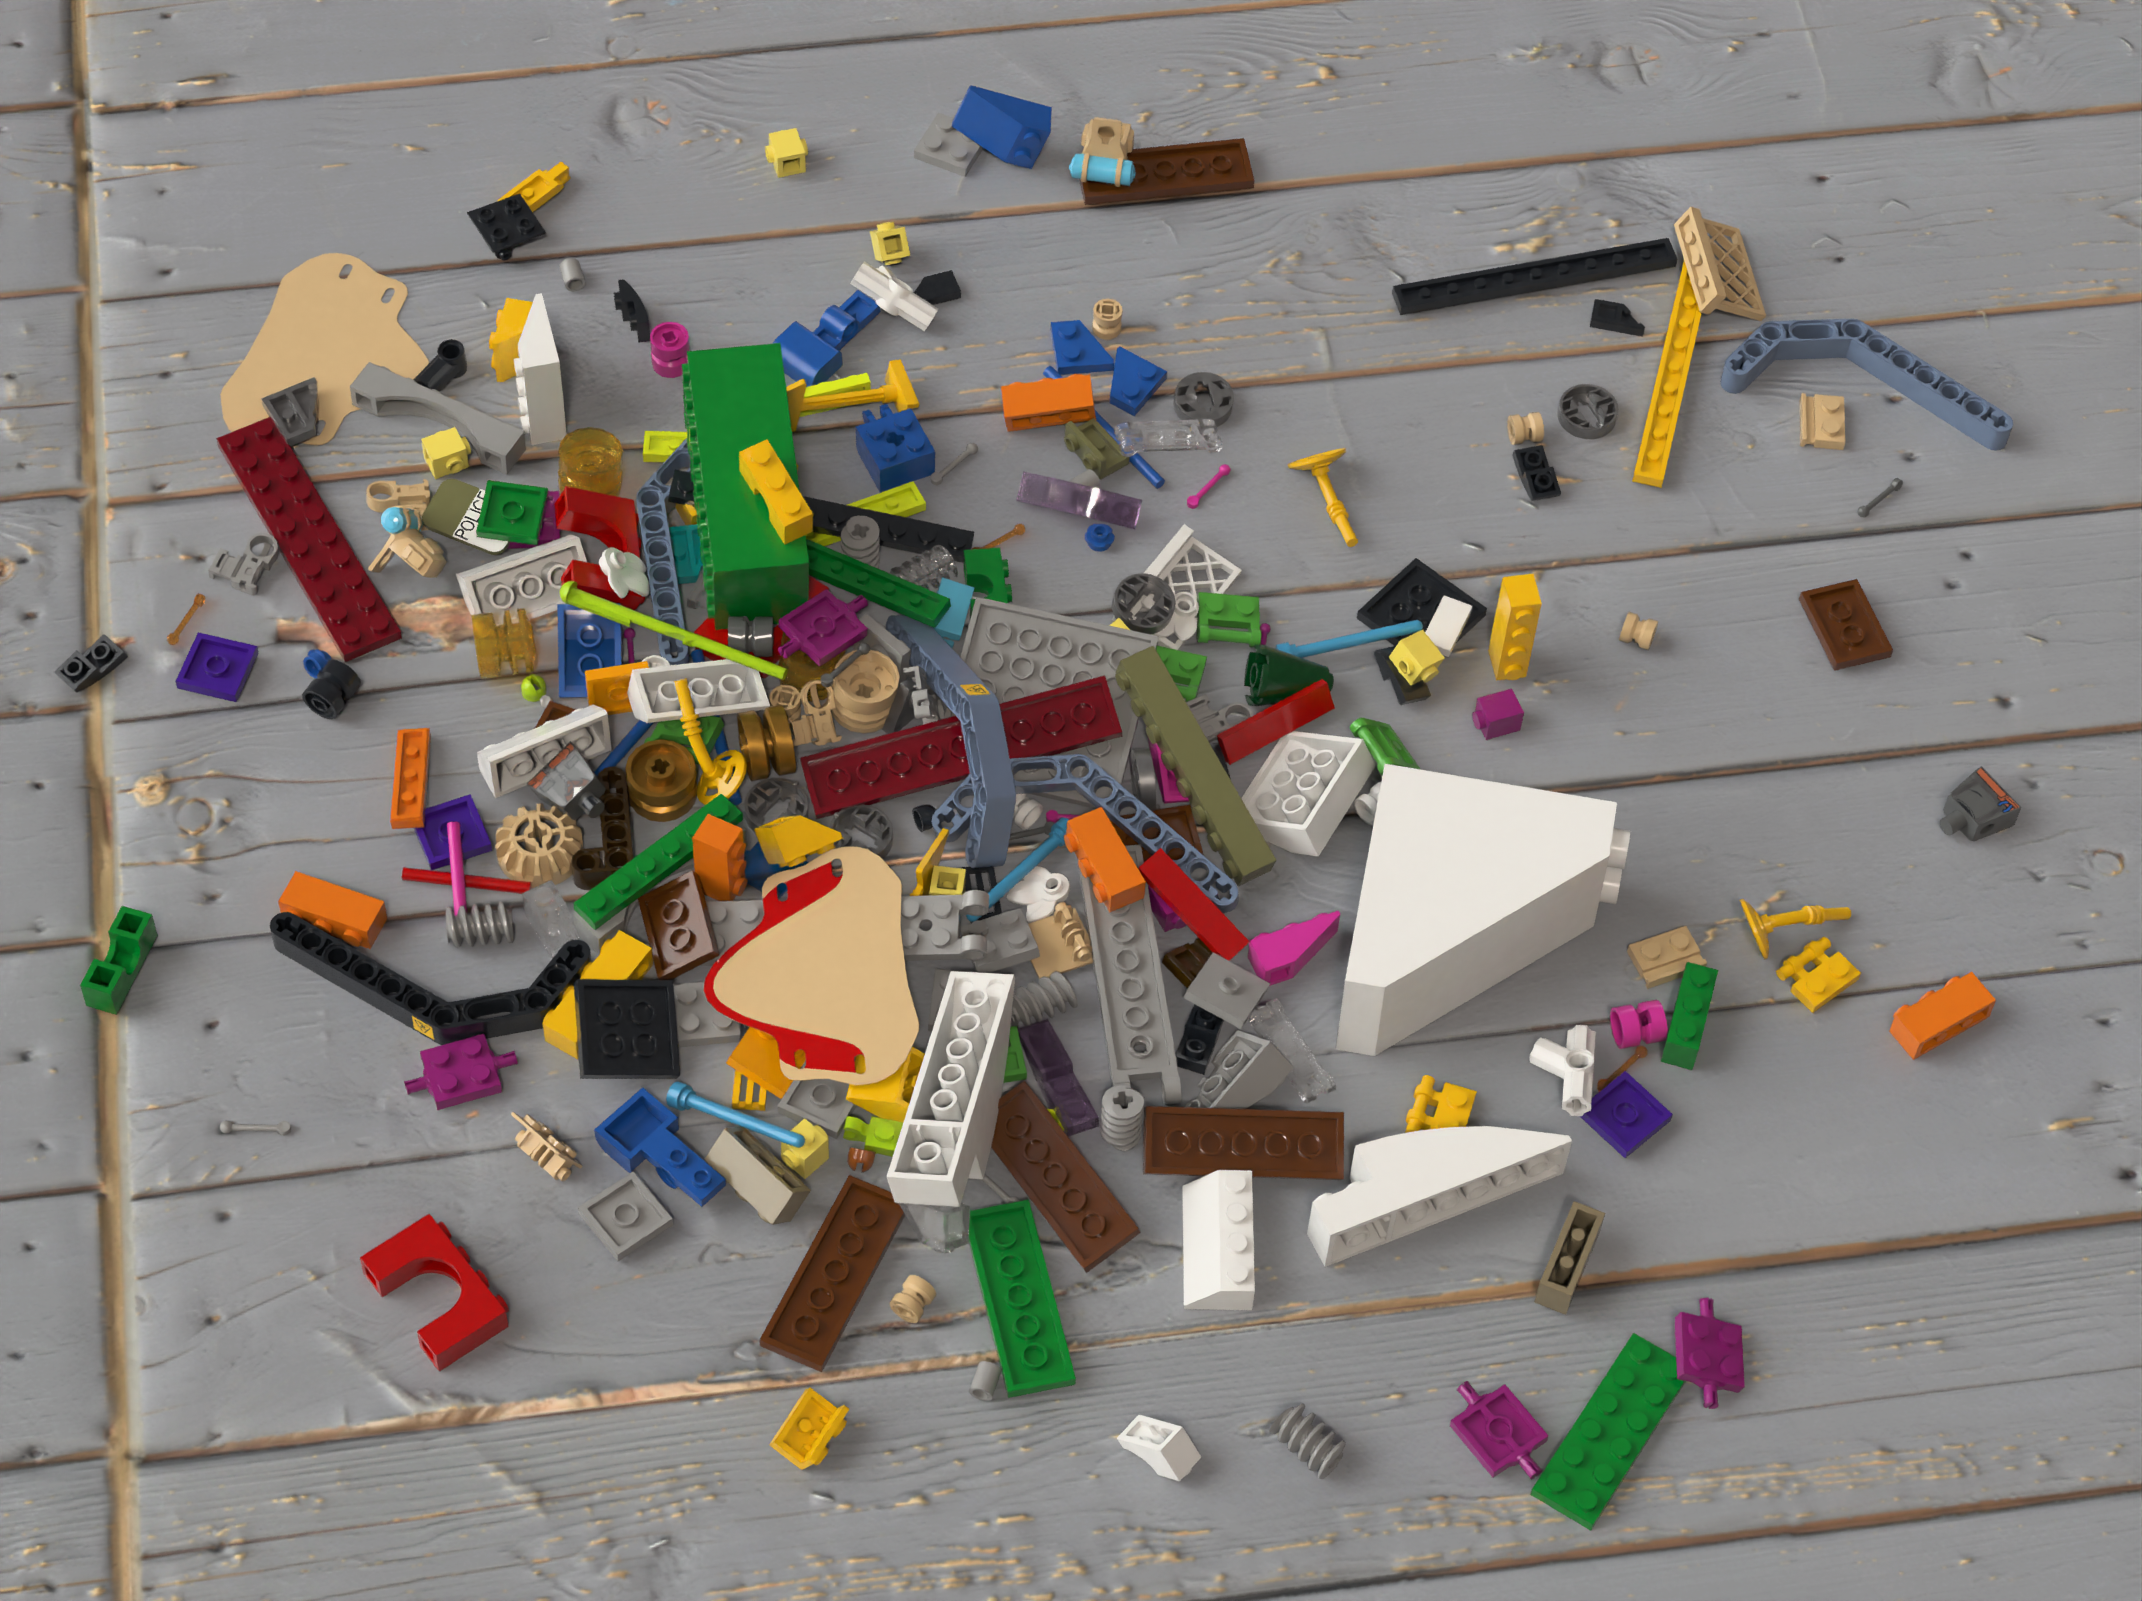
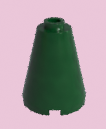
M1255 644L1253 647L1257 650L1256 653H1249L1244 678V686L1250 687L1251 695H1245L1248 705L1264 706L1276 704L1321 679L1328 683L1330 692L1333 688L1334 677L1332 673H1329V669L1326 666L1263 644Z

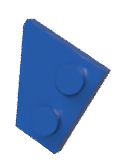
M1080 320L1051 322L1050 331L1056 368L1060 375L1114 371V359Z
M1119 346L1116 353L1110 404L1135 416L1167 379V371Z

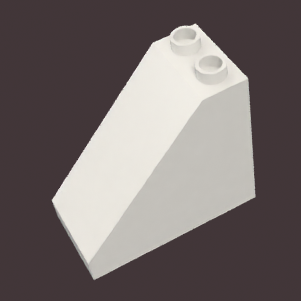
M1385 764L1345 978L1336 1050L1376 1056L1594 927L1599 902L1617 903L1622 869L1625 867L1630 831L1613 828L1617 802Z

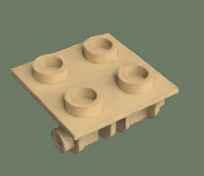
M1061 902L1055 906L1053 916L1028 924L1040 953V957L1030 960L1039 979L1043 976L1050 978V975L1055 971L1062 974L1093 963L1092 947L1087 931L1076 909H1072L1066 902Z
M514 1112L511 1113L516 1120L527 1128V1131L521 1130L516 1135L517 1146L529 1155L533 1161H538V1165L546 1170L555 1180H567L571 1175L569 1169L572 1165L580 1169L583 1167L574 1159L577 1152L565 1142H560L553 1136L554 1132L540 1121L537 1122L528 1114L523 1118Z

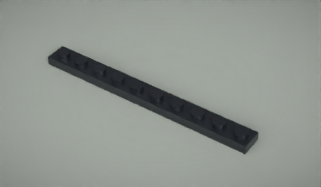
M1669 238L1395 285L1393 286L1392 295L1400 315L1676 267L1678 259Z
M675 469L668 502L682 505L688 504L695 507L691 473ZM802 496L813 513V532L841 537V531L846 526L847 521L851 517L859 515L872 518L878 524L880 529V546L962 563L964 550H971L974 531Z

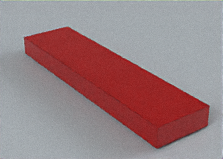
M1321 679L1218 734L1217 738L1225 761L1231 765L1335 709L1328 683Z
M1162 848L1156 851L1138 868L1147 884L1212 952L1230 961L1248 945L1250 941Z

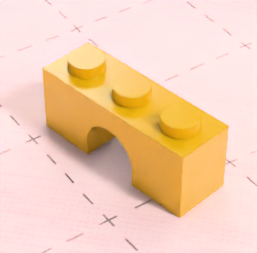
M768 439L740 451L739 471L753 494L761 493L769 510V520L784 545L813 532V513Z

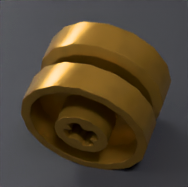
M778 705L765 709L763 713L764 728L760 717L754 710L738 713L739 745L741 753L747 761V773L751 782L768 778L770 773L769 758L774 771L779 776L795 773L796 760L793 740L783 706Z
M662 739L648 741L635 748L628 757L625 768L630 806L638 815L657 822L676 820L687 814L695 804L697 797L696 766L693 755L681 744Z

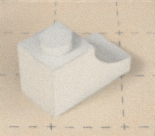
M1138 1415L1117 1437L1124 1449L1141 1457L1155 1470L1157 1475L1180 1481L1188 1475L1192 1467L1201 1458V1455L1183 1427L1143 1415Z

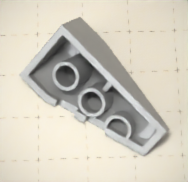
M1237 1030L1211 1062L1215 1068L1209 1078L1203 1077L1199 1082L1198 1087L1201 1091L1197 1098L1188 1102L1185 1107L1246 1109L1280 1087L1294 1067L1270 1041Z

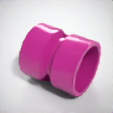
M663 322L655 326L650 334L652 366L654 371L662 377H679L682 375V364L687 363V351H689L688 331L679 323Z
M1659 1000L1640 1002L1636 1008L1629 1004L1611 1009V1030L1614 1041L1619 1049L1639 1046L1641 1040L1646 1044L1663 1042L1667 1039V1020Z

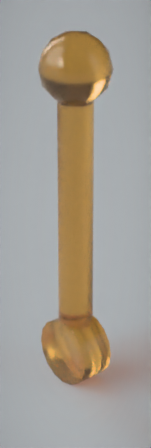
M1016 524L1012 531L981 548L974 547L972 549L994 548L1015 535H1023L1026 528L1023 524Z
M198 593L195 596L193 605L176 630L167 636V642L170 645H175L179 642L180 633L198 607L203 606L205 602L204 595Z
M1638 1046L1635 1049V1054L1611 1076L1598 1081L1597 1090L1600 1092L1639 1058H1645L1648 1055L1647 1048Z

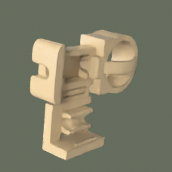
M423 479V483L414 485H396V481H375L367 487L366 503L371 510L382 513L387 508L398 506V504L405 508L410 506L416 507L420 511L419 515L422 518L424 511L430 503L428 480ZM382 493L391 497L388 499H376L373 496ZM423 525L421 531H426V530H428V529L425 528V526Z
M811 680L801 689L800 699L805 714L801 715L802 719L792 721V718H787L788 723H791L794 739H792L793 746L811 742L814 745L821 746L829 742H838L842 738V736L836 735L831 709L836 707L834 691L831 686L825 687L827 690V700L822 706L820 705L816 684H821V680ZM809 688L814 707H812V705L808 702L807 693Z

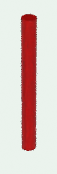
M403 867L402 880L452 886L451 873ZM464 874L466 888L531 894V882Z

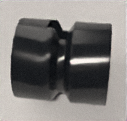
M333 659L328 660L318 673L317 679H313L305 689L302 698L305 704L317 715L326 719H335L346 705L345 700H350L360 687L361 681L356 672L345 663Z

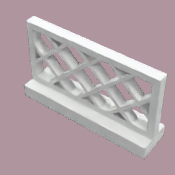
M1184 524L1144 572L1166 581L1174 595L1176 590H1190V593L1197 599L1195 589L1210 588L1211 593L1225 594L1240 576L1242 570L1192 537L1194 530ZM1193 549L1203 556L1204 562L1189 563L1187 554ZM1221 568L1229 573L1230 576L1224 580H1214L1212 569ZM1206 569L1208 581L1194 582L1191 571ZM1185 571L1187 582L1173 583L1171 573ZM1144 594L1130 611L1133 613V620L1137 619L1136 616L1139 612L1149 611L1142 605L1143 599L1147 597ZM1159 637L1158 645L1161 647L1180 650L1185 644L1180 639L1174 644L1165 637Z

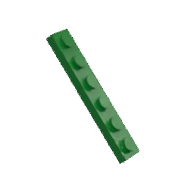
M806 539L809 575L857 596L862 595L863 598L865 597L871 602L933 628H936L951 607L950 598Z
M723 794L718 795L573 903L574 910L594 930L598 929L694 857L692 838L707 814L737 825L743 821V813Z

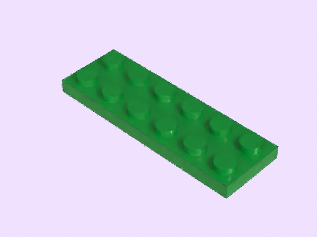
M1029 1199L963 1212V1222L1008 1398L1075 1385L1076 1377Z
M1633 1333L1537 1480L1530 1495L1591 1531L1686 1382L1677 1379L1676 1357Z

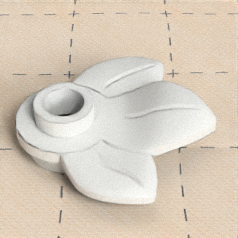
M610 547L602 553L599 559L600 568L608 576L611 588L621 599L627 595L629 590L643 597L649 595V581L644 574L647 568L639 557L630 552L623 553L614 547Z
M1179 592L1174 595L1176 605L1171 621L1162 631L1151 635L1164 638L1175 633L1181 641L1185 642L1195 634L1197 629L1195 617L1199 611L1197 599L1189 592ZM1154 594L1148 595L1142 601V605L1147 610H1150L1155 604V601H1153ZM1179 606H1183L1187 610H1182L1179 608Z
M1036 866L1023 878L1024 881L1018 882L1008 892L1007 900L1015 904L1027 905L1026 919L1028 923H1032L1053 914L1056 904L1067 899L1070 892V883L1064 875L1060 873L1051 874L1046 868Z

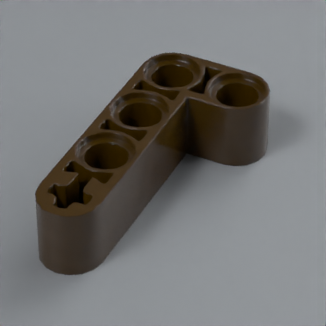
M606 767L598 774V778L606 788L605 793L599 798L605 805L603 812L600 814L603 847L579 850L573 855L571 860L574 884L582 890L593 889L620 869L615 868L616 866H624L633 859L626 775L618 767ZM616 788V793H610V789Z

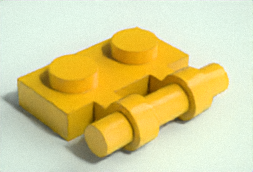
M1822 937L1818 941L1813 940L1804 946L1803 952L1797 956H1790L1783 962V966L1776 970L1780 980L1785 981L1791 976L1796 981L1792 985L1790 992L1812 1013L1858 981L1861 972L1839 951L1830 958L1824 953L1831 947V942L1826 937ZM1812 961L1817 967L1808 973L1804 966Z
M1424 1075L1413 1094L1415 1102L1405 1119L1407 1123L1405 1133L1419 1131L1420 1129L1467 1127L1477 1091L1445 1082L1442 1093L1437 1092L1433 1089L1435 1079L1432 1076ZM1427 1105L1437 1107L1434 1117L1426 1115Z

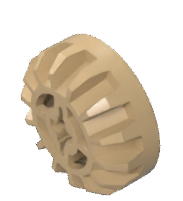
M536 803V810L527 811L525 806L518 808L517 816L507 815L503 819V827L498 828L496 831L495 845L497 861L503 873L511 880L531 882L532 888L550 887L568 879L572 875V857L577 851L583 849L581 828L577 827L576 820H572L567 814L563 815L557 809L558 807L552 806L551 810H546L543 803ZM540 820L553 821L558 828L551 829L550 826ZM529 821V825L524 830V835L516 836L518 828ZM560 834V839L554 846L553 835ZM536 837L539 838L540 844H542V848H540L538 842H536ZM519 842H524L525 850L518 845Z

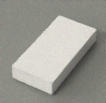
M1445 595L1425 633L1434 645L1438 647L1441 654L1449 657L1472 612L1473 606Z

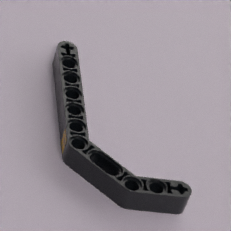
M279 913L270 922L273 944L278 952L440 1045L484 1034L485 1038L488 1039L542 1029L545 1015L549 1010L556 1009L562 1001V996L570 985L574 986V982L581 978L584 967L589 962H592L588 944L581 940H571L562 946L529 988L446 1002L292 913ZM338 962H344V963H342V964H340V965H334L335 963H338ZM370 977L367 980H361L362 978ZM555 983H563V984H561V985H556V986L553 985V984H555ZM392 992H396V993H397V994H394V995H387V994L392 993ZM537 1006H542V1007H543V1008H541V1009H533L534 1007H537ZM416 1008H424V1009H422V1010H420V1011H415V1010H414V1009H416ZM510 1012V1014L482 1020H473L474 1018L481 1016ZM444 1023H451L448 1026H440Z

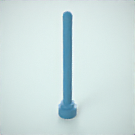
M1413 620L1301 646L1289 645L1288 642L1276 645V649L1304 658L1416 633L1422 630L1423 624L1419 620Z
M1062 817L1052 825L1051 832L1049 833L1050 837L988 892L989 909L1058 846L1062 847L1065 845L1064 835L1066 834L1067 821L1069 819ZM966 915L967 919L971 922L977 921L981 917Z
M677 1081L668 1090L666 1102L669 1107L680 1111L694 1108L796 1148H800L805 1144V1138L802 1135L697 1096L690 1085Z

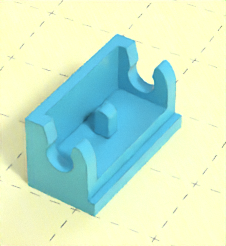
M943 577L936 593L950 598L951 607L934 629L942 638L947 637L959 641L974 587ZM944 639L947 642V644L951 648H953L954 642L951 640Z

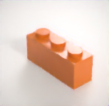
M1073 374L1069 377L1058 379L1043 378L1029 383L1013 382L1009 385L1001 386L1004 418L1008 432L1062 425L1070 421L1077 423L1089 421L1093 418L1096 419L1090 374Z
M1099 807L1068 820L1066 834L1064 835L1065 845L1070 853L1075 852L1078 857L1080 871L1085 878L1089 877L1093 883V892L1098 902H1104L1110 913L1143 899L1146 881L1103 808Z
M707 814L692 838L694 870L699 875L704 895L718 901H733L736 895L741 896L747 885V878H745L747 862L744 860L746 844L743 843V828Z
M295 871L278 901L281 913H292L354 947L362 946L371 949L387 920L384 901Z
M1973 972L1961 978L1960 976H1955L1942 989L1936 992L1934 990L1928 991L1917 1003L1911 1006L1906 1004L1900 1007L1893 1015L1894 1020L1889 1032L1914 1060L1990 1017L1996 999Z

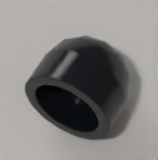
M921 805L912 810L914 822L920 832L933 828L932 816L937 809L931 805Z

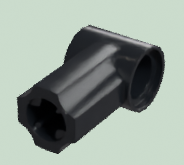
M455 339L445 340L439 345L438 355L414 378V381L431 390L435 389L440 392L453 378H459L466 373L467 361L464 346Z

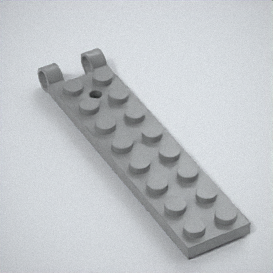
M1141 844L1125 846L1137 868H1139L1144 863ZM1078 865L1112 1087L1118 1085L1131 1087L1130 1081L1161 1078L1164 1104L1181 1103V1083L1147 882L1143 899L1109 913L1104 902L1099 903L1093 892V883L1089 877L1085 878L1082 875ZM1143 1045L1146 1051L1144 1053H1137L1134 1047Z
M970 890L963 895L901 896V935L905 961L982 960L986 958L987 938L971 934L960 939L961 915L982 916L989 912V894L981 890ZM763 900L706 902L720 955L701 966H712L729 948L762 922L764 916ZM925 922L932 923V928L928 931L921 930V925Z

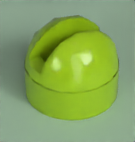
M531 674L523 679L521 684L523 698L530 702L540 701L542 696L546 695V683L541 676ZM533 684H536L539 689L535 690Z

